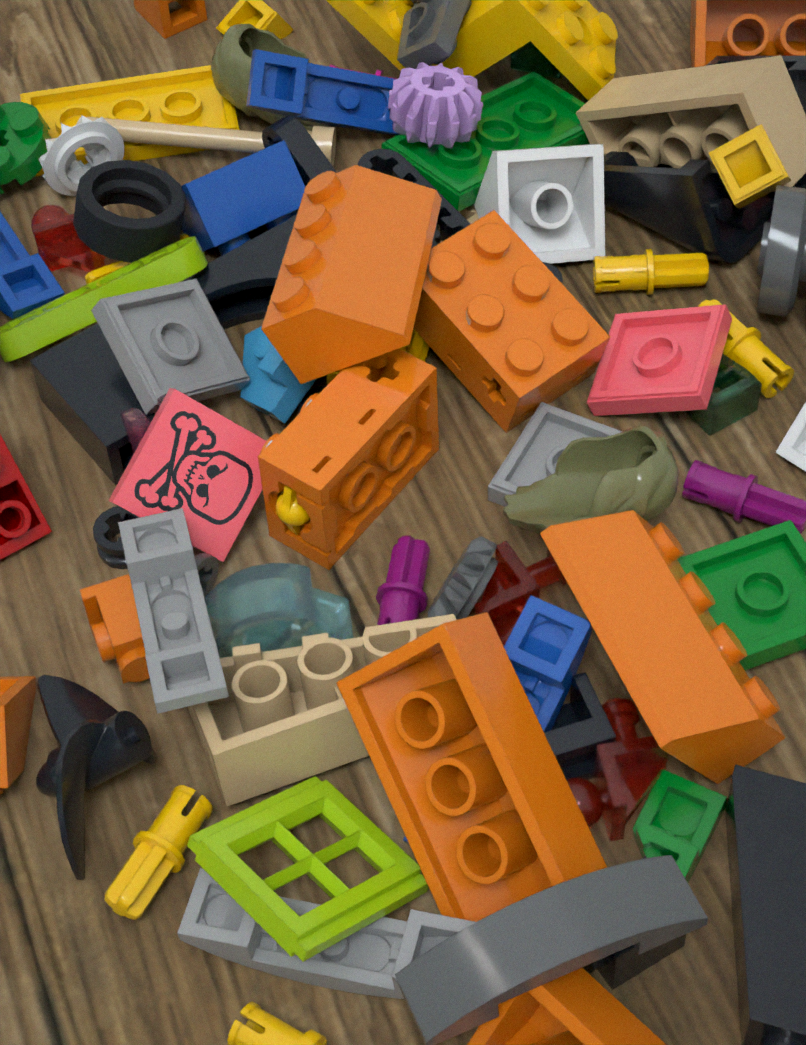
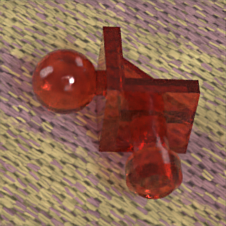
M53 204L45 205L35 212L31 221V229L37 251L50 271L73 267L91 272L105 266L104 259L107 257L92 251L79 239L73 225L74 214H69L63 207Z
M507 540L498 544L495 549V559L498 560V564L486 586L482 601L475 604V615L488 612L503 646L509 638L530 595L540 599L541 588L557 581L562 585L568 584L549 549L547 550L546 558L527 567L522 563Z
M621 697L609 699L602 704L615 732L616 742L597 745L594 783L584 778L567 779L568 785L589 829L600 820L603 814L610 841L624 839L625 825L654 786L663 770H666L668 753L659 747L654 736L638 738L635 725L639 722L640 717L636 704L631 700Z

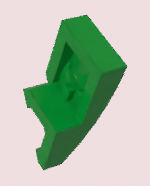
M661 769L633 827V837L642 858L645 856L650 858L672 855L687 883H689L723 815L727 796Z

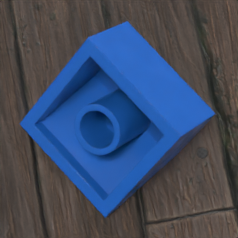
M285 140L182 185V190L186 196L181 230L189 237L195 236L202 251L217 246L222 256L250 240L247 232L264 224L270 230L287 221L292 216L297 215L295 210L299 209L305 185Z

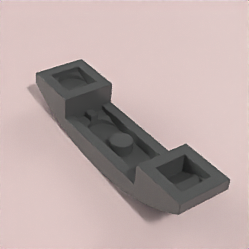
M672 855L650 857L597 870L562 882L515 902L439 943L396 973L395 977L425 1045H436L499 1017L498 1004L632 945L635 947L638 955L707 925L708 917Z

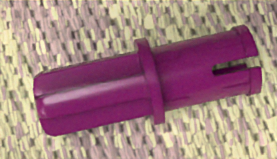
M695 460L692 463L683 485L685 489L682 492V498L706 504L734 515V521L741 523L744 517L770 526L792 520L800 534L806 528L805 500L757 484L758 476L750 474L746 478L717 469V467L705 464L699 460Z
M410 535L400 537L398 543L393 546L386 583L378 587L376 600L380 605L377 625L416 620L419 618V613L426 609L428 597L423 591L430 548L425 540L414 539Z

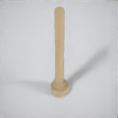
M86 117L91 121L98 119V117ZM104 118L111 126L117 129L122 136L123 142L256 153L265 149L262 132ZM314 125L312 131H307L334 167L336 127Z

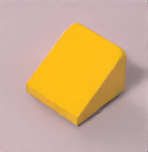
M239 0L216 27L224 35L235 24H251L257 29L272 32L279 39L287 37L294 30L277 12L262 0Z
M762 124L708 153L734 205L738 208H742L776 190L777 185L784 186L791 181Z

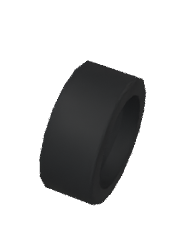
M131 160L107 161L91 167L80 178L73 225L79 239L92 251L109 259L132 263L180 240L186 196L180 183L167 172L157 167ZM123 203L136 205L153 212L156 216L139 219L123 217L106 210L104 206Z

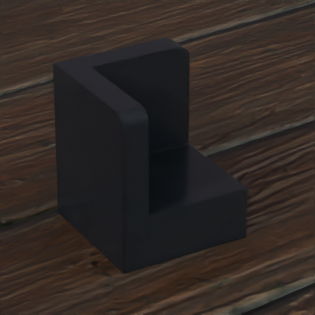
M582 672L573 675L570 703L562 705L551 731L545 732V736L569 786L613 772L616 744L615 732L587 673Z

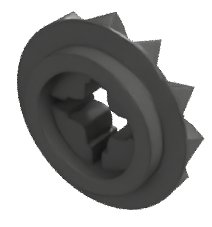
M482 536L469 543L435 596L434 602L428 610V618L454 614L458 620L469 615L497 567L498 560L492 557L497 544Z

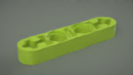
M192 236L172 243L0 327V355L3 361L10 362L97 322L91 310L100 299L178 283L203 270L208 265V261L197 238Z

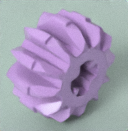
M421 62L416 69H401L399 78L393 80V88L389 92L388 108L390 109V119L393 121V131L406 135L408 143L419 141L427 143L429 149L434 144H441L446 148H452L455 141L461 143L468 142L472 131L477 130V123L481 120L482 92L478 89L477 79L464 75L463 68L449 69L444 67L442 63L438 66H429Z

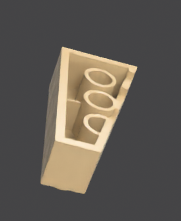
M782 56L613 78L576 112L590 144H603L604 155L611 151L628 152L635 158L638 166L657 167L659 164H665L680 169L690 159L709 160L711 169L714 170L716 167L708 154L709 152L762 124L791 178V181L784 186L793 187L806 173V114Z
M454 614L365 627L362 637L339 640L329 638L328 633L303 636L302 646L262 652L260 643L232 647L233 656L220 658L229 697L188 706L226 807L369 756L336 682L441 624L457 620Z

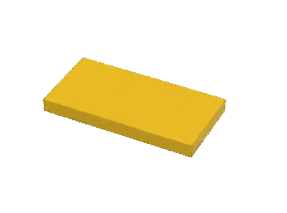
M211 65L20 94L21 102L33 105L38 109L50 128L48 133L51 138H58L62 134L61 123L73 127L82 115L85 117H103L239 130L235 106L221 96L216 89L212 78ZM124 142L123 160L139 161L211 149ZM83 147L78 148L74 152L78 161L81 160L85 165L88 163L85 158L87 156ZM43 168L35 176H42L44 174Z

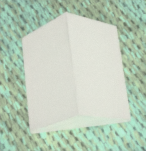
M603 144L492 151L474 204L479 219L495 210L542 262L552 264L593 260V256H605Z

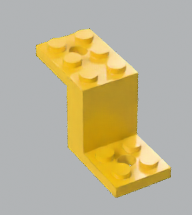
M326 0L400 71L405 68L397 60L404 15L414 6L411 0ZM471 0V6L463 17L456 37L457 46L451 56L442 64L449 69L463 68L464 75L474 77L531 41L589 101L614 78L618 32L612 19L604 12L599 13L588 0ZM433 63L429 66H438L439 64Z

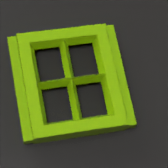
M316 776L190 835L187 844L196 854L195 861L291 957L297 955L303 962L421 896L428 890V884L421 874L419 864L328 780L320 781ZM319 816L343 839L313 854L290 830ZM271 840L295 864L262 880L239 856ZM355 850L379 874L349 889L325 864ZM307 875L331 900L299 916L274 891Z

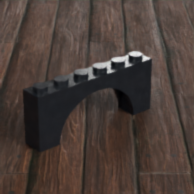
M297 215L209 262L203 270L183 280L197 279L224 330L265 318ZM97 323L31 359L30 363L41 401L116 486L156 413L146 415Z

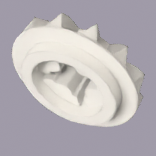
M82 115L73 127L61 123L62 134L58 138L45 139L47 153L39 158L44 171L43 177L50 187L58 193L76 196L80 178L91 167L107 161L123 160L124 142L117 129L111 126L103 117L91 121ZM81 147L85 149L87 154L85 158L88 163L85 165L81 160L78 161L74 154Z

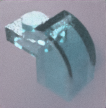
M268 563L252 566L228 576L204 598L220 658L233 656L232 647L260 643L262 652L302 646L303 636L328 633L329 638L339 640L354 638L349 599L313 588L310 567L304 565Z

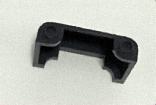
M716 56L707 65L773 56ZM782 56L806 114V56ZM611 151L604 155V204L694 253L706 254L709 261L735 263L762 239L765 222H771L775 192L772 191L756 201L738 208L734 205L717 169H711L709 160L690 159L679 169L665 164H659L657 167L638 166L635 158L628 152ZM806 173L793 187L806 189Z

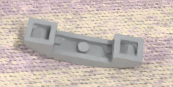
M183 508L118 522L157 714L229 697Z
M200 868L177 934L181 941L203 951L275 976L350 993L404 999L396 982L395 974L439 943L476 922L411 909L407 921L382 917L303 962L297 955L291 957L204 869ZM280 897L299 916L321 905Z

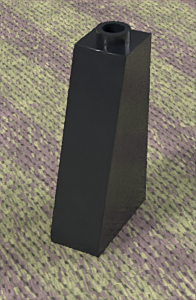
M735 765L725 809L741 1045H806V783Z

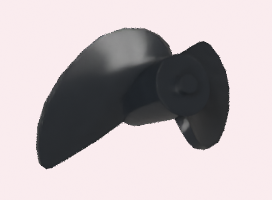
M42 675L38 678L37 688L58 747L50 751L47 761L40 768L36 777V786L42 794L56 797L59 828L65 853L76 879L83 880L85 879L84 793L142 761L153 765L158 757L152 749L150 735L145 725L135 714L125 710L118 712L98 695L75 682L61 677Z

